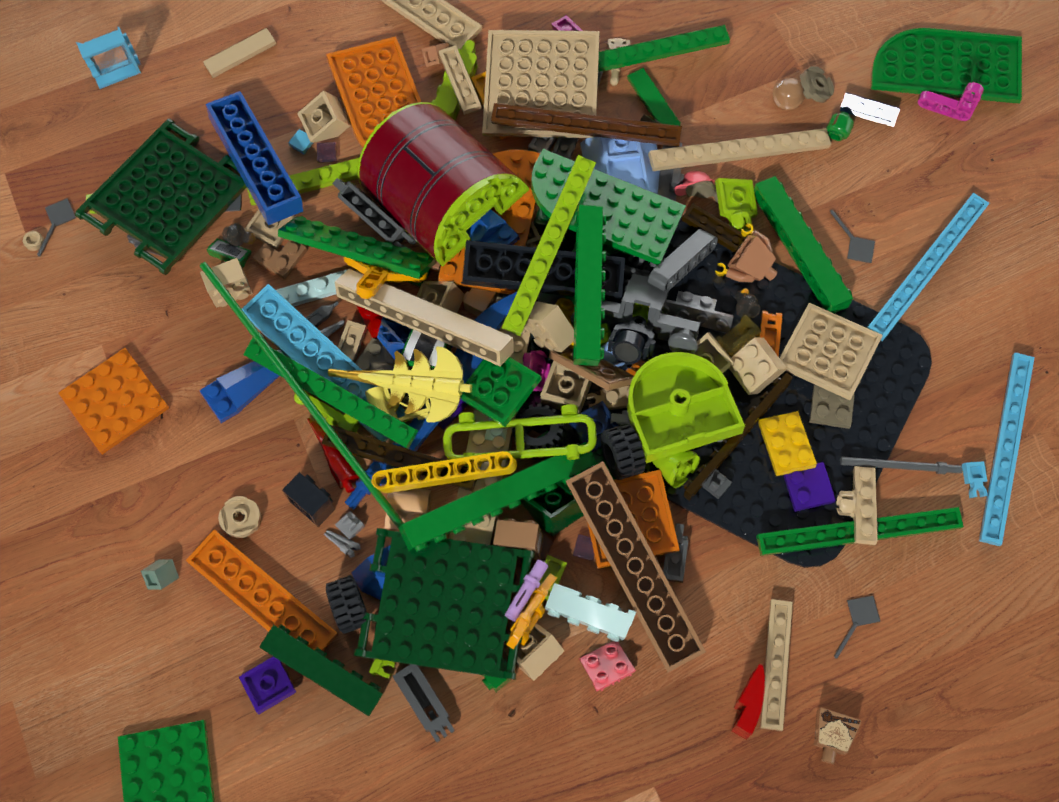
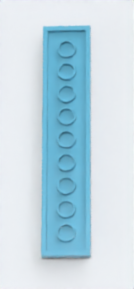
M269 284L242 308L253 325L289 358L367 401L365 392L368 389L378 387L347 378L328 376L329 369L348 371L362 369ZM399 405L396 411L398 418L405 416L406 410L401 405ZM358 421L376 439L384 442L389 439Z

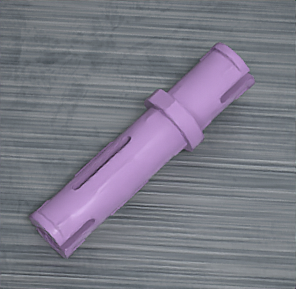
M537 560L529 575H525L523 585L505 613L507 618L514 622L517 620L533 591L539 587V581L548 568L546 563Z

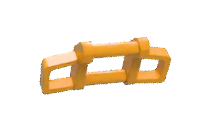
M550 573L541 586L535 589L527 602L526 610L519 615L511 627V634L506 645L514 649L521 637L522 642L519 644H526L529 634L545 612L542 602L557 577Z

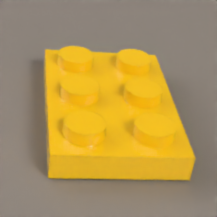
M798 411L758 421L776 476L816 468L817 463Z

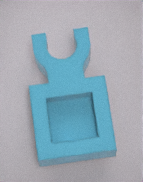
M984 461L963 463L965 484H970L969 498L977 497V490L980 497L988 496L987 490L983 485L984 482H988Z

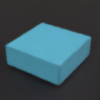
M300 129L288 142L290 147L302 154H305L313 144L310 142L307 133Z

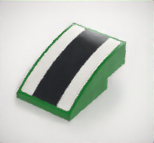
M412 329L401 354L405 357L408 366L413 367V350L417 349L428 358L431 370H434L437 364L436 347H443L451 351V345Z

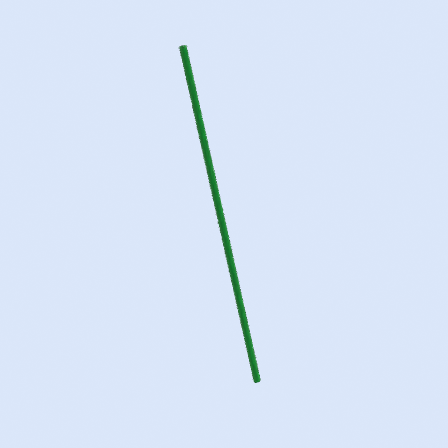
M206 262L201 263L199 267L396 527L399 528L404 523L383 494L372 485L370 477Z

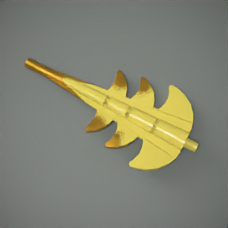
M439 346L436 347L437 364L434 370H431L428 358L417 349L413 350L414 365L411 370H408V363L405 357L398 351L394 352L395 365L393 370H328V376L347 378L391 389L390 400L387 408L390 409L397 406L404 398L405 393H408L409 404L405 411L406 415L420 410L427 398H429L431 409L426 419V422L429 423L439 422L448 418L457 409L463 392H472V385L464 384L463 368L457 356Z

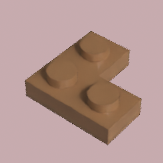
M291 240L287 242L280 252L264 243L253 259L276 275L286 279L308 250L304 245Z

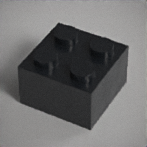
M299 472L282 491L293 506L319 527L335 510L332 504L334 501L324 488H318L315 484L316 482L309 475L306 474L304 477Z

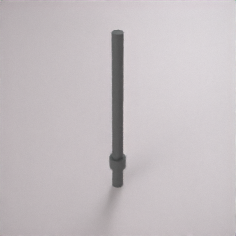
M852 457L840 458V465L933 471L936 474L962 473L963 471L962 465H949L946 462H936L935 464Z

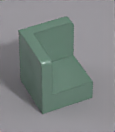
M159 559L141 570L148 590H162L179 578L172 559Z

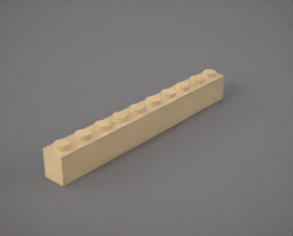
M348 269L335 281L337 297L500 367L514 352L512 336L385 283L375 296L370 299L361 298L356 293L357 282L363 276L359 272Z

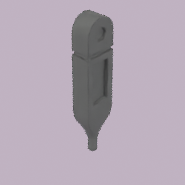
M335 302L332 305L321 306L307 316L306 319L315 327H318L331 316L334 307L339 303Z

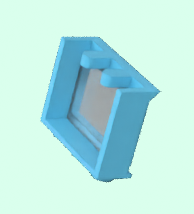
M119 27L118 30L83 44L76 42L82 58L85 60L88 68H90L99 89L141 73L138 67L141 65L127 34H122Z

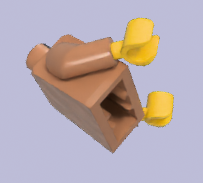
M747 223L746 227L750 231L746 232L744 229H741V234L746 239L728 264L730 268L726 269L723 263H718V266L723 267L724 270L722 272L715 271L718 276L726 274V277L738 282L761 281L764 276L768 280H772L777 275V271L771 267L776 257L773 255L770 240L757 230L753 231L752 224Z

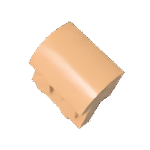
M411 489L387 494L386 500L402 521L406 523L428 513L432 490ZM386 513L384 528L399 530Z

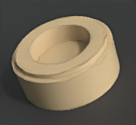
M30 231L23 237V244L30 251L39 250L44 241L41 234L37 231Z

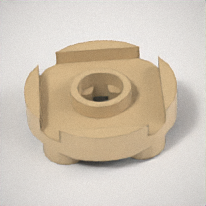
M233 497L227 500L222 511L220 510L218 516L219 524L230 537L244 538L259 529L261 512L257 504L247 497ZM239 512L245 515L241 522L235 520Z

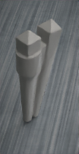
M330 530L324 533L330 541L340 548V551L350 558L355 557L352 549L356 551L361 549L360 544Z

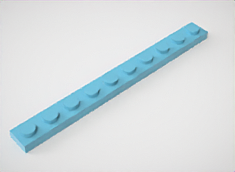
M975 193L969 197L867 328L883 335L881 341L886 338L985 211L989 202Z
M1019 353L1012 355L979 538L980 542L999 547L1002 545L1035 358Z

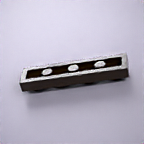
M694 203L682 216L683 222L696 230L702 229L716 236L719 244L735 254L746 239L740 231Z

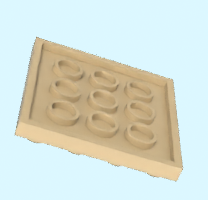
M809 303L781 354L780 360L786 366V372L851 401L883 335Z

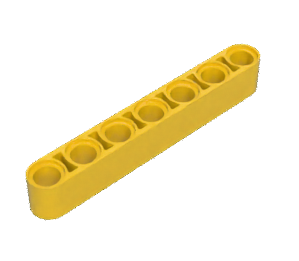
M506 451L381 470L373 475L372 485L383 493H392L507 475L516 470L517 462ZM504 459H510V463L508 466H501V463ZM484 462H489V467L486 470H481V465ZM464 465H468V471L461 474V468ZM445 468H448L447 475L441 477V471ZM427 471V478L420 480V475ZM406 474L407 480L404 483H400L401 477ZM387 478V483L384 486H380L381 480Z

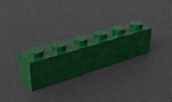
M280 624L279 627L272 626L259 648L368 717L371 715L383 695L380 692L382 689L380 686L373 682H370L368 685L362 681L363 676L354 670L349 673L343 669L345 667L343 663L337 659H334L333 662L326 658L327 653L318 647L315 650L307 646L309 642L298 636L295 639L289 635L291 631Z

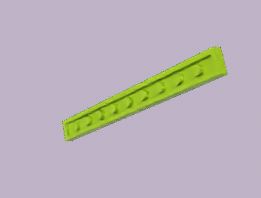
M580 155L577 156L502 325V329L521 336L596 162Z

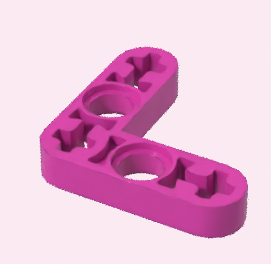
M968 83L959 101L933 92L924 91L920 94L918 104L924 109L957 120L967 121L971 118L979 103L984 88L978 83Z

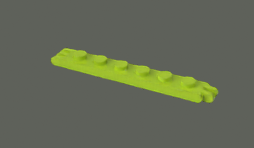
M359 158L289 175L299 194L332 186L337 178L343 182L358 179ZM249 192L251 205H257Z

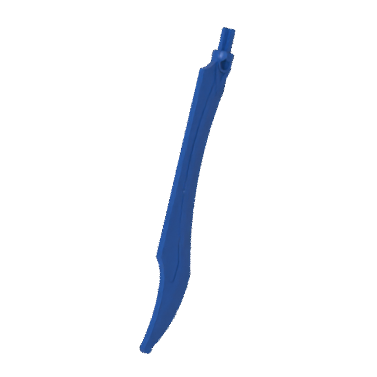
M517 292L494 303L474 321L499 330L506 319ZM457 348L454 355L457 356L462 364L463 381L465 384L484 359ZM417 417L414 418L409 426L418 430V433L409 449L417 451L439 422L429 423L426 422L427 418L418 420ZM395 441L392 443V444H394V445L403 447L402 445L396 443ZM373 461L365 472L372 480L376 472L394 469L395 467ZM360 478L355 483L357 487L345 501L353 510L366 494H371ZM387 478L381 480L380 486L387 483Z

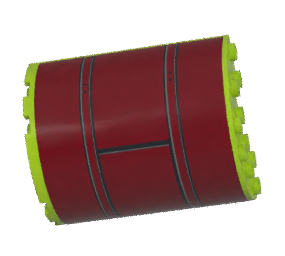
M428 102L409 104L390 113L387 118L374 128L362 149L358 162V179L361 187L442 267L465 247L466 240L472 241L466 230L492 207L502 215L530 190L515 173L443 109Z

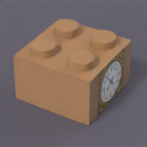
M504 518V520H497L493 544L494 546L535 551L534 559L540 560L544 536L539 524L535 521L525 520L524 522H516L514 519Z

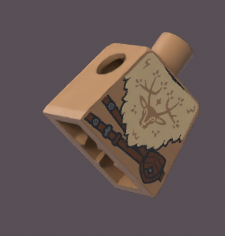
M824 708L817 710L814 745L824 749L821 761L834 764L837 753L842 755L848 753L861 720Z

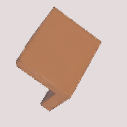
M449 42L422 48L426 67L442 63L439 50L449 48Z

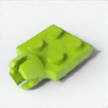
M718 178L715 181L720 216L726 217L729 225L741 232V229H744V231L749 232L750 229L746 227V224H752L751 218H755L758 215L752 180Z

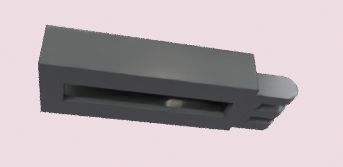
M410 664L393 675L394 680L426 732L430 731L436 743L440 741L439 736L436 734L438 731L441 732L444 738L448 736L443 729L446 726L451 733L455 731L448 720L450 718L417 665ZM431 704L434 707L437 714L439 715L437 717L433 710L429 711L428 714L431 717L432 721L429 720L428 716L424 712V709L430 706Z

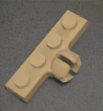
M854 466L853 491L839 492L836 503L839 506L837 513L851 516L854 519L855 543L876 545L878 539L875 468Z

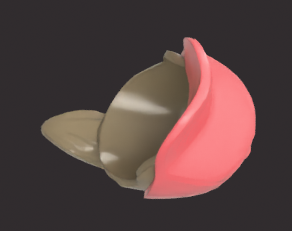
M702 171L686 173L683 184L677 185L674 188L677 196L687 195L688 197L696 196L699 198L713 196L718 203L716 180L711 179Z

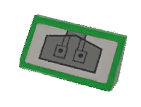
M218 238L207 248L210 256L227 262L237 258L242 268H244L252 253L251 250Z

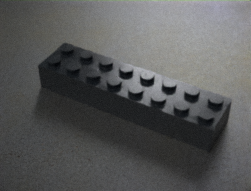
M466 240L461 284L518 290L537 248ZM557 251L540 293L575 296L576 252ZM606 256L605 263H602V270H605V282H602V289H605L604 300L619 301L622 297L625 258Z

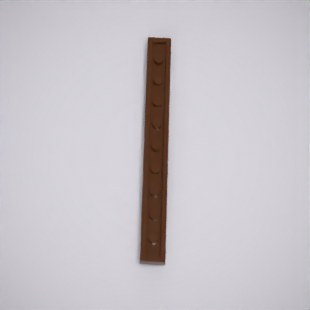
M494 103L491 117L492 124L675 147L680 145L682 126L498 103Z

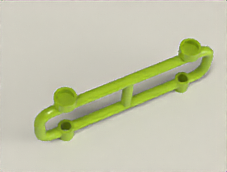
M574 404L562 406V415L511 419L506 427L494 420L475 422L474 413L464 412L459 414V423L450 425L444 432V453L448 460L488 454H475L472 452L464 453L463 455L454 454L452 451V434L458 431L515 427L516 450L506 451L514 459L567 455L568 460H577L580 458L579 454L588 453L595 447L597 442L596 425L590 416L578 414V406ZM584 422L587 424L589 440L586 445L572 444L566 447L525 450L523 426Z

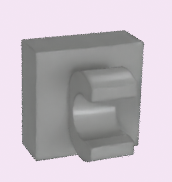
M351 511L335 524L349 540L354 538L365 527Z

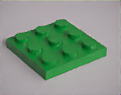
M510 357L501 367L483 360L465 383L472 385V392H463L460 399L506 427L542 378L536 372Z

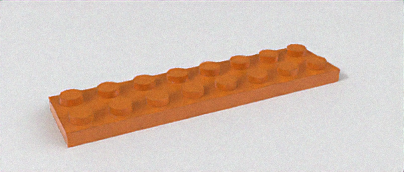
M213 530L185 560L268 632L273 625L279 627L281 624L291 631L289 635L295 639L300 636L309 642L308 647L313 650L318 647L322 651L338 635L336 631L216 530Z

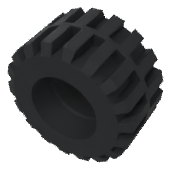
M532 404L529 405L527 410L523 408L521 410L522 414L518 413L515 417L519 419L558 416L560 414H557V410L554 408L551 410L548 405L542 407V404H537V407H533ZM563 423L523 426L525 450L563 447L565 429ZM537 426H545L550 429L541 438H532L528 435ZM513 427L512 432L516 442L515 427Z
M623 424L602 432L601 447L608 469L617 480L641 474L645 471V454L642 443L630 424Z
M349 575L326 584L327 598L339 630L346 634L361 628V625L366 622V619H363L367 611L355 579Z

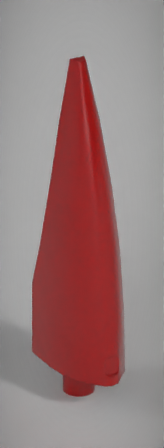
M307 418L322 446L333 478L340 489L345 488L347 493H351L354 491L351 483L356 481L359 476L339 450L322 444L325 436L324 430L312 419Z

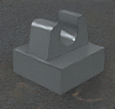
M715 470L702 487L719 500L732 482L722 473Z

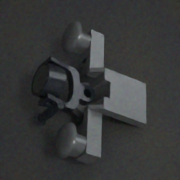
M633 274L621 304L607 300L601 301V308L605 309L604 321L601 320V324L607 323L610 328H614L608 341L607 351L612 352L614 357L625 364L637 363L640 361L642 354L645 363L652 359L656 343L654 341V333H657V339L668 341L672 352L696 353L698 349L696 340L700 322L662 314L661 312L669 291L664 292L649 284V277ZM635 303L649 306L647 322L642 316L633 317ZM573 312L572 315H571V324L573 325V327H574V312Z

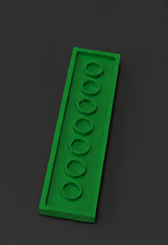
M296 216L278 229V237L416 279H420L435 265V259L427 253H418L406 247L394 246L390 242L377 241L373 237H364L356 232L341 230V228L336 226L331 227L319 221H310L303 216Z

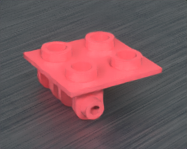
M612 641L579 658L592 680L596 692L599 690L602 692L604 688L611 684L612 686L615 685L614 682L617 681L619 683L620 679L627 676L630 677L632 673L636 672L622 647L616 641Z

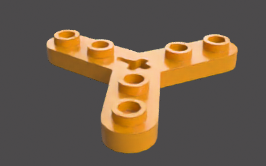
M347 257L343 259L347 265L364 274L356 285V293L363 299H370L375 296L386 281L397 283L413 281L420 283L427 278V273L420 279H416Z

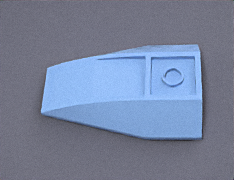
M603 137L586 138L580 143L582 157L596 162L594 169L658 194L660 171H652L648 156L649 151L658 150L656 144Z

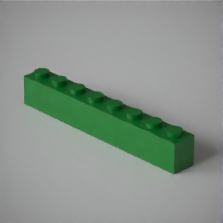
M774 176L756 183L754 194L757 203L822 307L832 313L848 308L853 299L851 290L845 286L840 273L834 269L831 259L826 256L821 243L817 242L813 236L812 229L806 225L802 213L794 206L793 199L785 192L782 182H779L777 177Z
M579 205L577 210L573 365L598 366L600 359L603 360L604 347H601V340H604V328H601V320L604 321L605 309L601 308V301L605 299V289H602V282H605V270H602V263H605L606 252L602 251V244L606 242V232H603V226L606 225V214H603V206Z

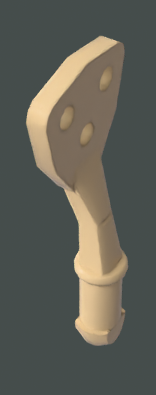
M621 38L608 39V49L629 46L630 41ZM619 68L611 70L610 83L613 86H616L619 82Z

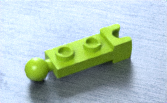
M304 390L330 425H338L339 428L357 433L361 426L357 423L358 420L348 414L343 415ZM295 393V402L297 404L304 405Z

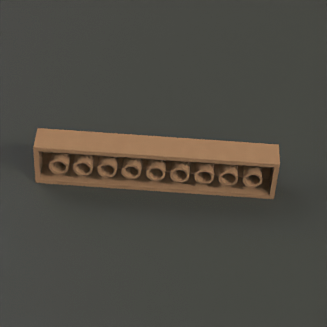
M601 462L567 480L568 487L667 672L705 653L706 651L605 463Z

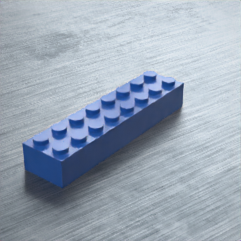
M241 91L207 103L206 108L209 119L267 224L271 225L303 212L300 194Z

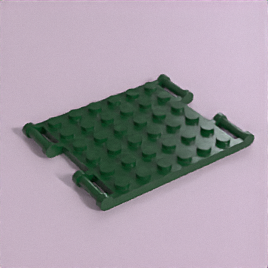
M167 119L76 210L75 216L80 220L84 219L99 229L100 233L104 236H108L112 228L117 226L141 242L134 251L136 257L143 258L158 268L160 273L167 275L171 271L172 266L235 201L247 186L240 176L226 168L230 167L238 172L229 155H225L219 162H216L192 147L199 143V136L190 134L176 125L172 119ZM172 130V131L175 132L176 134H178V135H180L181 137H183L184 139H186V141L184 142L183 140H181L180 138L176 137L175 135H173V134L170 133L169 131ZM91 209L107 221L105 223L100 222L88 214V211ZM150 248L167 260L163 263L146 251Z
M377 528L373 564H370L369 571L385 573L378 615L365 613L366 615L363 619H366V622L361 625L358 647L355 649L354 656L516 680L517 673H515L518 647L519 643L522 642V637L514 649L511 647L509 649L506 672L500 671L504 641L507 642L510 636L506 634L508 618L505 616V613L510 606L512 592L518 593L525 581V575L530 573L531 561L534 559L535 551L445 539L438 543H435L433 540L427 543L428 547L416 552L415 549L409 551L400 532ZM392 538L387 566H382L381 561L385 539ZM517 557H523L520 583L518 586L513 585ZM371 621L377 622L372 651H366Z

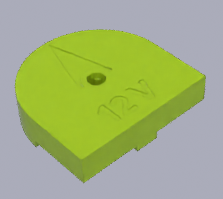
M671 352L656 356L642 365L631 381L627 403L628 418L631 426L640 438L646 463L743 433L745 424L729 390L725 376L713 363L698 355L685 352Z

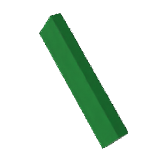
M644 68L627 75V80L654 119L661 124L681 125Z

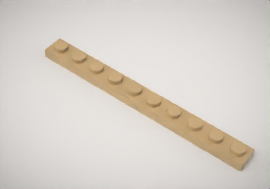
M823 128L651 150L648 156L652 171L827 149L831 146L827 129Z

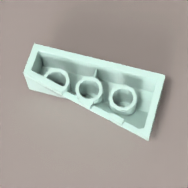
M556 583L553 585L544 608L548 611L547 614L552 617L559 618L562 616L568 618V623L575 626L583 624L588 626V631L596 634L603 632L608 634V639L619 642V639H625L636 614L632 610H629L628 613L622 612L618 605L612 603L602 605V601L598 598L588 595L582 597L581 592Z

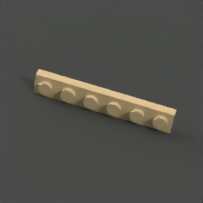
M770 600L764 671L765 693L760 728L783 731L793 603L790 601Z

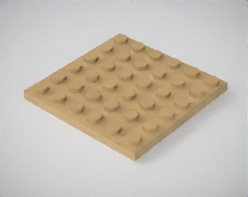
M489 30L483 136L594 138L595 136L492 124L491 117L494 103L596 116L599 31Z

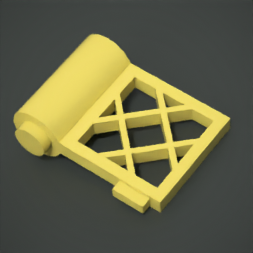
M378 386L365 392L367 402L402 422L416 417L418 420L427 418L430 413L431 402L427 398L425 402L427 408L398 418L396 411L401 404L405 407H408V405L400 402L391 409L387 408L391 389Z

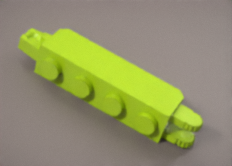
M467 40L462 49H458L471 80V77L475 76L478 65L477 56L475 55L476 50L474 49L475 42ZM445 71L444 81L442 85L438 86L437 97L431 103L439 106L456 120L461 107Z

